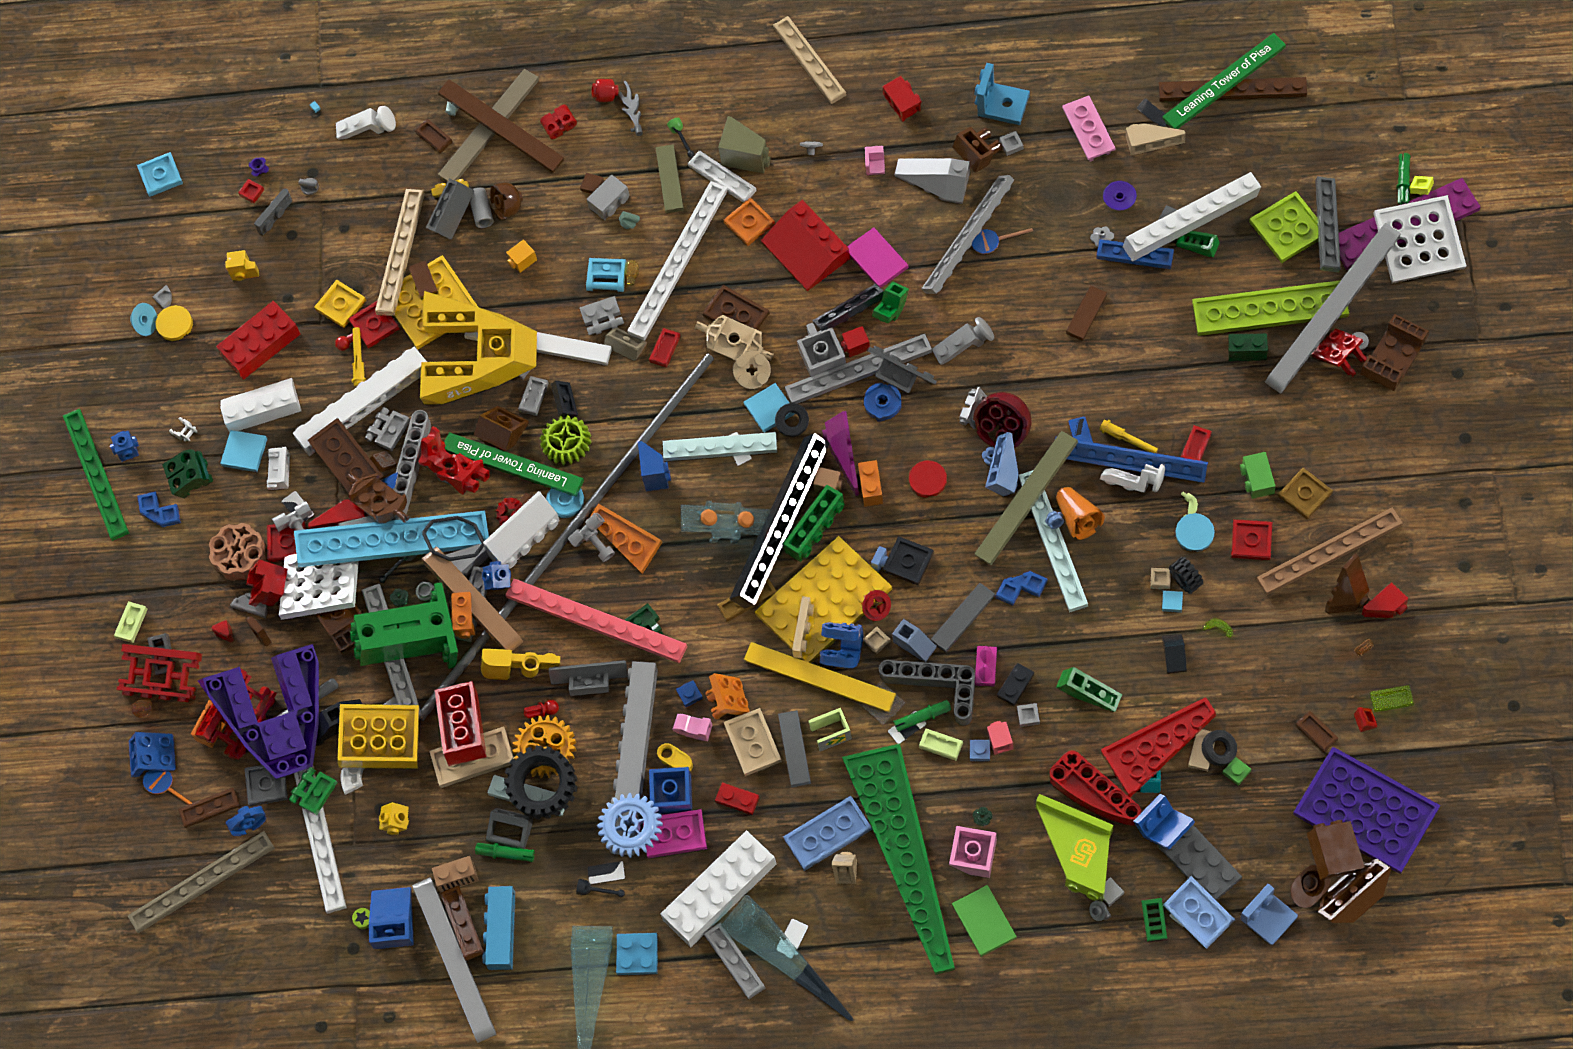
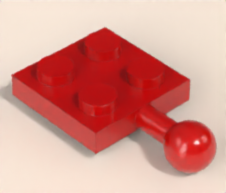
M378 300L348 318L354 328H360V337L368 349L399 330L397 323L391 315L376 314L375 309ZM353 333L347 337H338L335 341L336 348L340 351L347 350L350 343L353 342Z

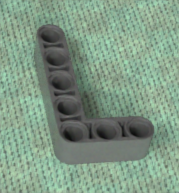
M885 660L879 665L880 679L884 683L956 688L954 704L955 721L962 726L968 725L972 721L975 692V671L972 667L967 665ZM887 669L893 671L891 674L888 675L883 673ZM908 670L913 672L909 676L903 675V673ZM925 672L932 673L929 677H924L922 674ZM945 673H949L952 675L950 678L942 677V675ZM966 674L971 676L968 680H964L961 677ZM962 693H968L970 695L967 698L960 697ZM961 711L968 713L965 717H961L958 714Z

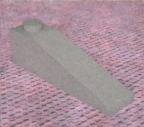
M951 158L898 159L894 175L913 186L917 185L923 188L929 194L931 192L939 196V199L943 201L963 204L970 175V161Z

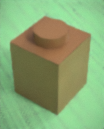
M818 467L813 483L814 492L821 493L826 485L841 491L844 480L841 479V472Z

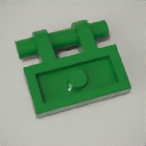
M309 767L306 773L304 772L300 777L301 781L298 786L294 787L291 791L292 795L289 801L295 804L299 798L302 799L299 806L317 816L335 788L337 781L322 772H319L316 778H314L313 775L316 770ZM308 783L311 784L306 793L303 792Z

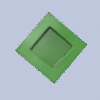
M1235 757L1224 769L1223 774L1239 786L1251 772V768Z

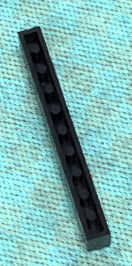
M815 433L804 437L729 598L744 609L756 604L830 444Z

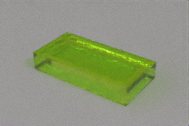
M1409 685L1370 692L1374 713L1414 705Z

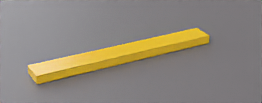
M753 642L750 643L744 658L745 662L888 713L896 697V694Z

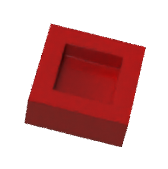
M248 179L238 194L240 197L255 204L263 193L264 188Z

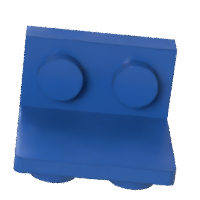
M135 732L130 738L131 777H139L145 770L174 771L176 769L173 734Z
M1159 794L1133 821L1144 838L1166 849H1170L1195 823L1192 818L1174 810L1167 798L1162 794Z

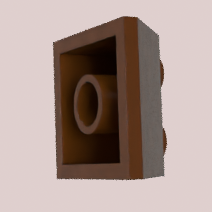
M496 406L479 416L474 436L480 438L483 442L496 446L497 449L506 451L515 446L528 426L529 421L502 407Z

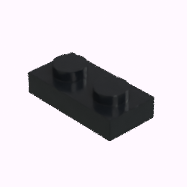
M555 380L551 383L559 417H567L569 415L570 418L578 416L570 383Z
M1017 663L999 690L997 697L1015 706L1033 678L1034 672Z

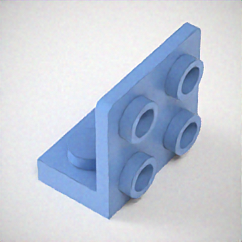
M1267 884L1244 909L1240 920L1270 945H1273L1297 919L1298 915L1273 895L1274 888Z

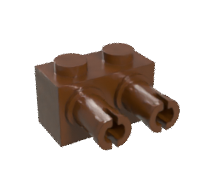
M972 127L958 133L952 147L964 161H970V167L975 173L987 167L991 162L992 156L1003 150V146L1001 143L998 144V140L987 145L985 140L991 137V133L986 127L977 133Z

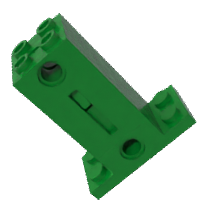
M442 583L434 584V590L431 591L429 603L354 615V621L351 623L350 637L351 641L355 643L354 655L356 660L359 659L360 666L442 652L443 662H447L448 669L456 666L458 649Z

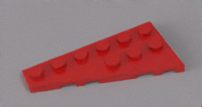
M1205 697L1101 749V753L1126 794L1131 798L1216 716V712Z

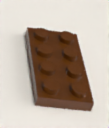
M338 418L307 440L348 494L354 485L347 480V476L350 473H353L360 479L375 473L379 474L380 480L384 478Z

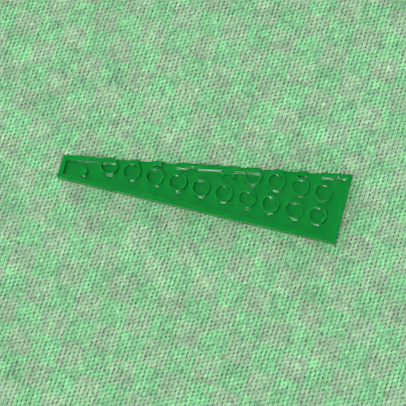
M900 743L843 756L842 760L935 975L955 970Z

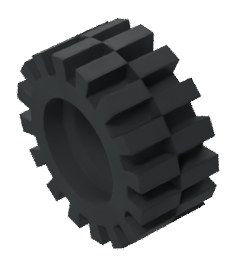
M1180 557L1169 566V572L1172 574L1173 579L1176 580L1175 582L1185 592L1192 594L1204 584V581L1198 573L1199 571L1194 568L1195 566L1185 557Z

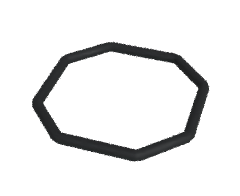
M460 516L433 519L422 531L430 552L448 561L476 557L484 547V539L477 524ZM459 520L474 527L482 544L474 554L448 557L433 550L426 532L433 523Z

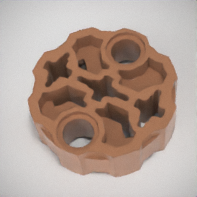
M245 523L238 525L228 524L220 528L219 533L212 537L209 543V559L217 572H220L224 575L225 579L231 581L237 579L247 580L248 572L259 559L263 561L267 559L265 556L266 545L259 532H256L250 525ZM254 555H258L257 558L252 559Z

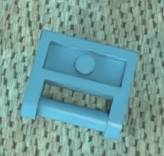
M589 258L586 290L603 289L624 292L626 259ZM594 278L618 279V283L593 281Z

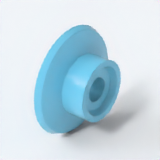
M140 303L132 311L131 325L140 335H151L156 329L157 313L151 305Z

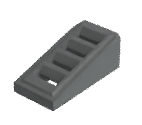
M167 633L147 638L149 647L171 649L170 638ZM164 642V645L156 647L155 643ZM168 658V661L174 662L173 658ZM153 664L156 675L167 673V667L159 669L160 664Z

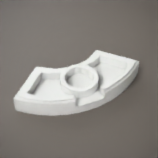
M343 768L341 770V784L345 795L363 786L361 778L364 768Z

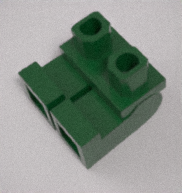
M185 450L162 464L166 477L169 479L168 484L171 493L174 496L185 499L190 495L189 491L193 488L198 489L202 485L207 486L213 482L212 475L208 474L207 459L203 458L201 451Z

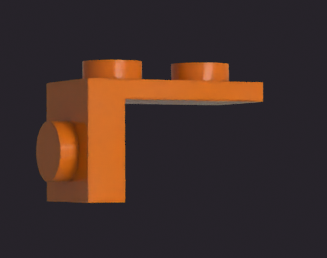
M452 593L453 632L456 637L462 639L470 638V636L475 635V627L472 623L471 593Z

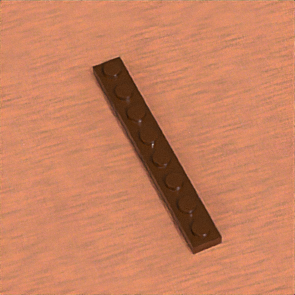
M1306 77L1244 79L1217 100L1307 97ZM1210 80L1159 82V102L1183 101Z

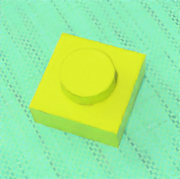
M1415 176L1409 188L1410 194L1429 195L1434 184L1433 177Z

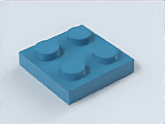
M617 934V975L657 974L658 934Z

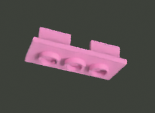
M1090 96L1062 106L1088 160L1093 161L1094 158L1103 154L1109 155L1111 151L1115 150V146Z

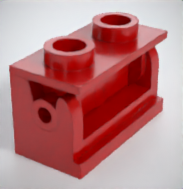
M902 76L882 86L883 96L902 122L917 111H921L920 104L922 101L919 95L913 93L910 83L907 80L904 81Z

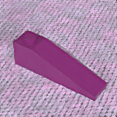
M842 411L825 422L826 429L822 430L823 439L830 443V451L855 496H858L859 491L847 413Z

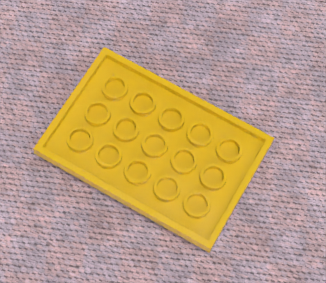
M838 536L755 611V615L792 650L802 596L810 597L811 604L814 605L813 615L809 616L810 632L805 636L807 648L806 652H802L801 659L812 663L820 656V651L826 650L837 640L821 635L823 623L855 624L865 615L862 612L861 604L864 600V595L873 590H881L888 594L892 590V586Z

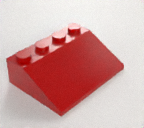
M803 199L790 208L761 240L762 244L806 291H809L850 260L849 248Z

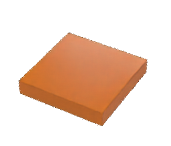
M749 198L723 220L724 224L747 246L775 225V221L752 198Z

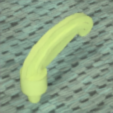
M1182 492L1181 495L1189 502L1188 514L1196 513L1197 499L1190 493Z

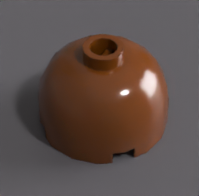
M507 182L497 183L490 187L491 204L495 203L496 209H493L497 218L502 220L515 216L520 210L521 202L523 201L522 193L515 186Z

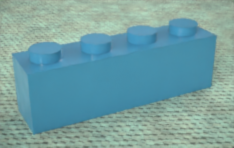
M512 886L488 887V893L485 894V905H488V912L484 913V924L487 925V932L483 934V942L486 944V951L482 955L483 964L487 966L488 970L513 969L515 890Z

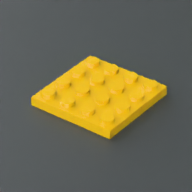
M443 255L427 264L438 291L436 295L478 307ZM410 274L403 279L394 316L418 350L445 333H426L423 328L424 299L421 300Z

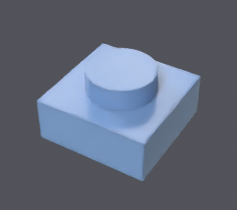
M879 546L871 561V566L876 572H880L888 559L885 548Z
M970 740V761H990V740Z

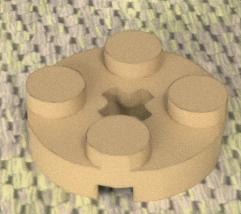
M756 351L742 353L733 365L735 380L743 387L749 389L761 387L767 382L771 373L769 361L763 354ZM750 364H753V367L757 368V371H755L754 375L752 376L750 372L746 371V369L750 367Z

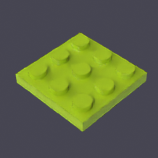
M1296 191L1253 216L1249 221L1281 263L1319 241L1317 217Z

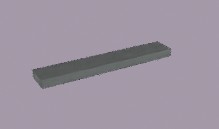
M1317 176L1315 184L1320 270L1339 272L1341 267L1335 179Z

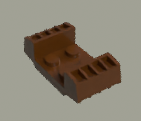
M1394 314L1380 343L1373 354H1369L1364 362L1360 375L1395 391L1429 336V330Z
M356 604L352 608L315 614L341 654L355 647V643L351 641L350 637L351 623L354 621V615L362 614Z

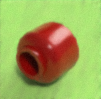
M597 79L595 83H592V98H595L597 102H613L615 96H618V85H615L612 79Z

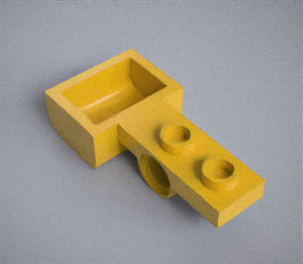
M482 650L481 673L487 679L508 680L511 668H521V672L525 677L532 678L538 674L539 669L549 670L551 667H560V656H556L553 653L537 655L533 652L512 654V650ZM531 663L535 668L529 669L525 665Z

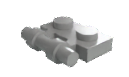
M615 296L580 307L585 326L593 324L592 327L587 328L589 335L594 333L597 335L602 333L601 331L618 328V325L624 324L622 317L614 318L621 315ZM609 319V321H607V322H604V323H601V324L598 323V322H601V321H604V320Z
M383 407L376 414V420L373 425L367 429V435L364 439L371 442L374 437H377L375 440L376 445L393 451L410 423V418L396 411H392L391 415L387 416L389 410ZM385 423L382 430H379L381 424Z

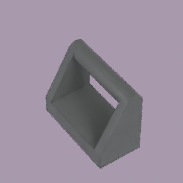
M496 808L490 813L486 841L525 849L534 817ZM497 821L523 827L521 841L493 835Z

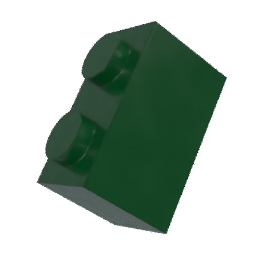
M1267 333L1229 334L1228 361H1267Z

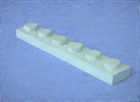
M776 432L663 441L664 461L777 453Z

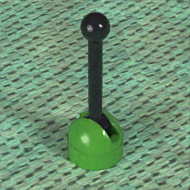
M680 118L670 120L667 123L669 130L672 133H678L688 152V157H694L695 153L690 150L681 133L683 129L682 121Z

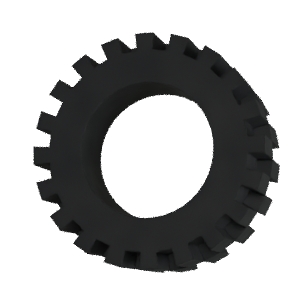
M536 746L534 750L528 747L526 748L527 752L524 754L520 751L516 754L519 758L516 761L512 758L509 762L512 765L511 768H506L505 771L508 777L504 778V784L507 786L505 791L510 797L509 800L525 815L533 816L535 819H541V817L549 819L552 814L555 816L560 815L562 808L567 810L569 807L567 805L569 800L573 802L575 798L573 792H577L575 782L578 781L577 776L574 774L573 766L560 752L554 751L551 747L546 746L545 749L542 746ZM539 766H550L556 769L560 779L557 792L545 801L529 799L524 789L527 775L531 770Z

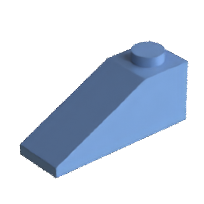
M1010 432L997 437L985 488L1001 496L1015 493L1018 486L1019 474L1012 433Z

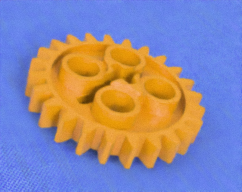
M549 715L546 716L545 720L539 716L537 722L531 718L532 724L529 725L525 722L526 728H519L521 735H515L518 741L513 742V746L516 748L513 750L514 755L520 751L523 754L526 753V748L528 747L534 750L536 746H542L546 749L545 746L547 744L553 750L561 751L560 753L567 760L575 758L571 753L576 751V747L573 746L576 744V740L573 739L574 733L573 731L569 732V725L564 727L565 723L563 720L558 723L557 717H554L551 721ZM538 732L544 733L540 738L535 737ZM555 739H562L560 743L553 744V741ZM539 766L531 770L532 777L539 773L540 778L543 777L544 773L547 774L548 778H550L551 772H554L556 776L558 775L556 769L550 766Z

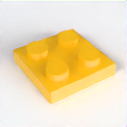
M336 280L314 308L320 314L345 328L350 322L348 318L355 315L367 300L361 294Z

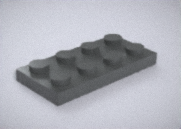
M1194 825L1170 849L1157 844V847L1187 879L1192 876L1216 901L1242 879L1237 870Z

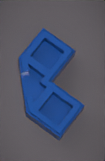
M156 491L137 496L142 516L161 527L181 523L178 505L174 504L159 508Z
M1031 571L1014 578L1004 579L995 597L1012 606L1021 590L1040 597L1048 579Z

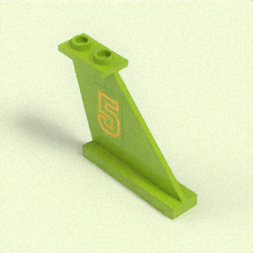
M1039 794L1036 800V809L1040 814L1066 876L1065 886L1072 892L1085 894L1091 900L1103 901L1109 839L1113 832V825Z

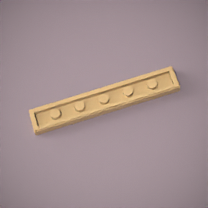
M787 16L773 24L775 31L830 104L845 97V90L792 20Z

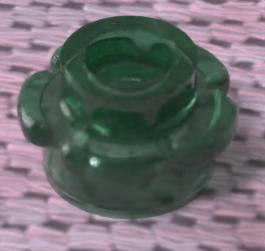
M397 588L390 595V601L393 602V605L402 607L407 604L409 594L406 590Z
M986 807L976 809L973 812L975 824L979 826L988 825L992 819V812L988 811Z

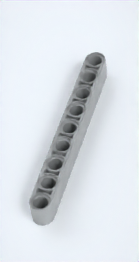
M429 877L412 885L477 1043L497 1035L467 961L463 957L458 940L432 878Z

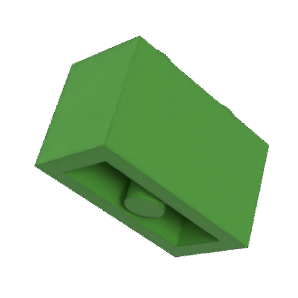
M1266 452L1244 456L1242 464H1240V471L1247 480L1245 481L1246 492H1250L1252 499L1275 494V483Z

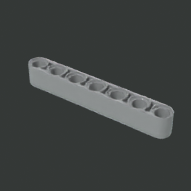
M417 410L411 416L396 469L398 476L393 490L401 496L403 494L406 495L407 504L402 511L406 515L420 468L418 461L422 452L421 440L429 435L431 429L429 417L423 410ZM420 436L418 440H413L415 437ZM415 453L413 457H408L410 454ZM411 470L408 474H403L405 471ZM406 487L405 490L399 491L400 488Z

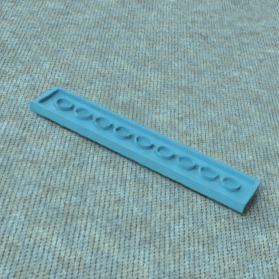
M485 511L410 518L406 523L401 520H391L386 523L373 522L294 531L298 567L427 554L430 550L424 540L422 531L431 520L452 516H460L477 524L485 541L489 537ZM459 520L433 523L426 532L432 548L438 547L442 552L462 550L481 544L474 527Z

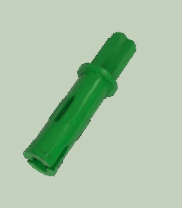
M1404 153V157L1403 154L1398 156L1399 172L1396 189L1398 190L1399 205L1409 203L1411 155L1408 153Z
M944 700L932 706L927 705L926 708L893 720L894 725L904 722V724L895 727L897 732H900L931 718L934 720L936 716L949 712L951 706L948 700Z
M477 843L475 846V854L492 856L493 859L498 857L529 862L534 861L535 855L533 854H535V850L500 846L498 843H495V845Z

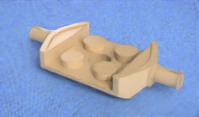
M726 316L718 317L708 326L699 321L695 326V329L707 334V351L713 350L734 360L742 353L748 351H756L763 354L770 361L773 358L774 354L763 350L761 331ZM732 335H737L739 337V341L736 343H731L729 341V337Z

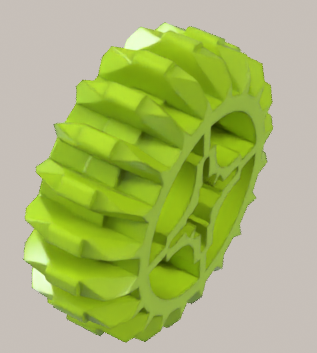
M567 415L566 419L560 416L558 421L552 420L553 424L547 423V429H543V435L540 437L542 441L540 445L543 448V453L548 456L549 460L554 459L556 464L561 460L563 465H565L566 461H569V464L572 465V460L575 459L579 462V456L585 457L584 451H589L588 445H591V439H589L591 434L588 431V426L584 425L582 420L578 421L576 417L571 420L570 416ZM570 430L576 431L580 434V436H576V434H571ZM551 444L561 447L562 450L555 449Z

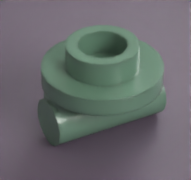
M624 211L619 217L621 226L626 229H633L640 220L638 215Z

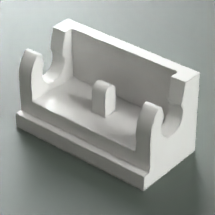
M286 447L271 448L268 452L267 489H288L290 453Z

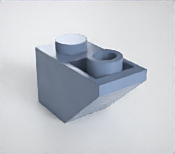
M904 619L892 633L893 643L925 663L936 649V645L919 628Z

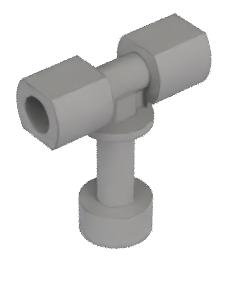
M306 501L294 507L295 511L288 515L282 513L272 519L278 531L287 527L295 528L296 531L304 530L301 525L303 519L312 514Z
M594 513L585 521L586 525L582 529H577L568 537V540L574 547H578L584 541H591L600 552L598 557L603 562L609 560L615 554L610 546L606 548L596 536L598 534L596 529L605 522L599 513Z

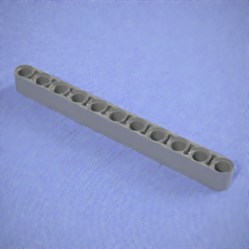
M1386 223L1381 227L1265 381L1267 385L1280 394L1284 391L1401 235L1400 232Z

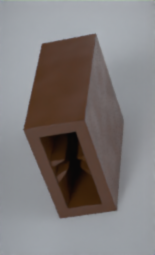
M1336 820L1325 826V823L1314 825L1313 829L1307 833L1320 880L1357 873L1365 868L1351 821L1343 822L1342 820Z

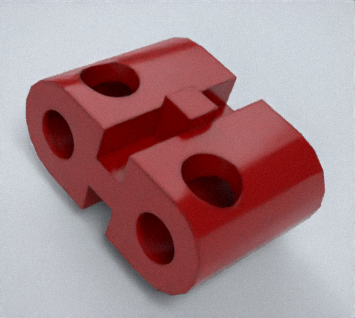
M565 104L554 109V113L551 114L549 112L540 119V123L550 139L563 135V131L567 130L568 132L577 125L576 119Z

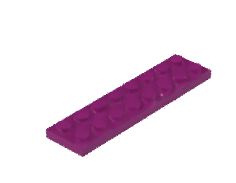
M1463 178L1431 191L1429 195H1422L1409 201V203L1448 195L1454 221L1476 213L1481 208ZM1429 214L1430 221H1438L1436 214ZM1375 217L1338 233L1340 260L1346 270L1352 267L1378 233ZM1413 217L1410 219L1412 225H1420L1418 218ZM1392 222L1394 229L1400 230L1402 228L1400 222ZM1416 235V236H1415V239H1418V238H1420V237H1422V236H1421V235ZM1403 239L1397 240L1399 247L1406 244V241Z

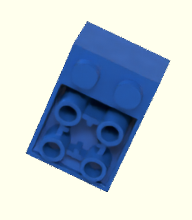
M411 887L372 891L369 915V943L373 949L414 945Z

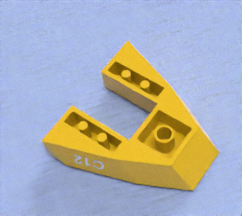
M424 291L423 328L426 333L478 332L477 361L421 362L420 399L424 404H444L501 385L536 367L537 331L501 314Z

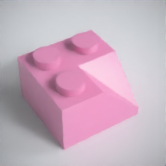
M956 826L949 865L970 875L990 878L997 841L996 833Z

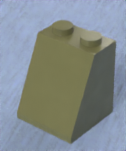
M728 116L718 147L722 166L764 174L765 168L770 165L769 147L766 146V140L734 118Z

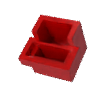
M259 559L248 572L246 584L253 586L249 605L256 607L259 603L273 606L283 596L288 568Z

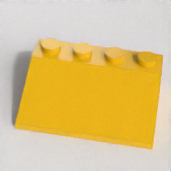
M340 704L339 768H418L419 705Z

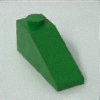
M1075 667L1063 670L1056 686L1057 689L1074 698L1111 712H1116L1122 697L1121 693Z

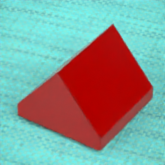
M227 620L212 626L211 629L215 636L230 643L233 642L231 626Z
M1359 707L1356 710L1354 717L1360 732L1377 727L1372 709Z

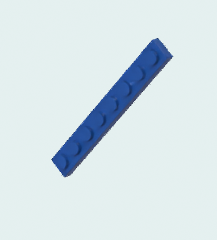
M1078 440L1077 445L1067 457L1068 460L1142 472L1146 464L1158 469L1162 464L1165 466L1164 476L1205 482L1208 462L1080 440Z

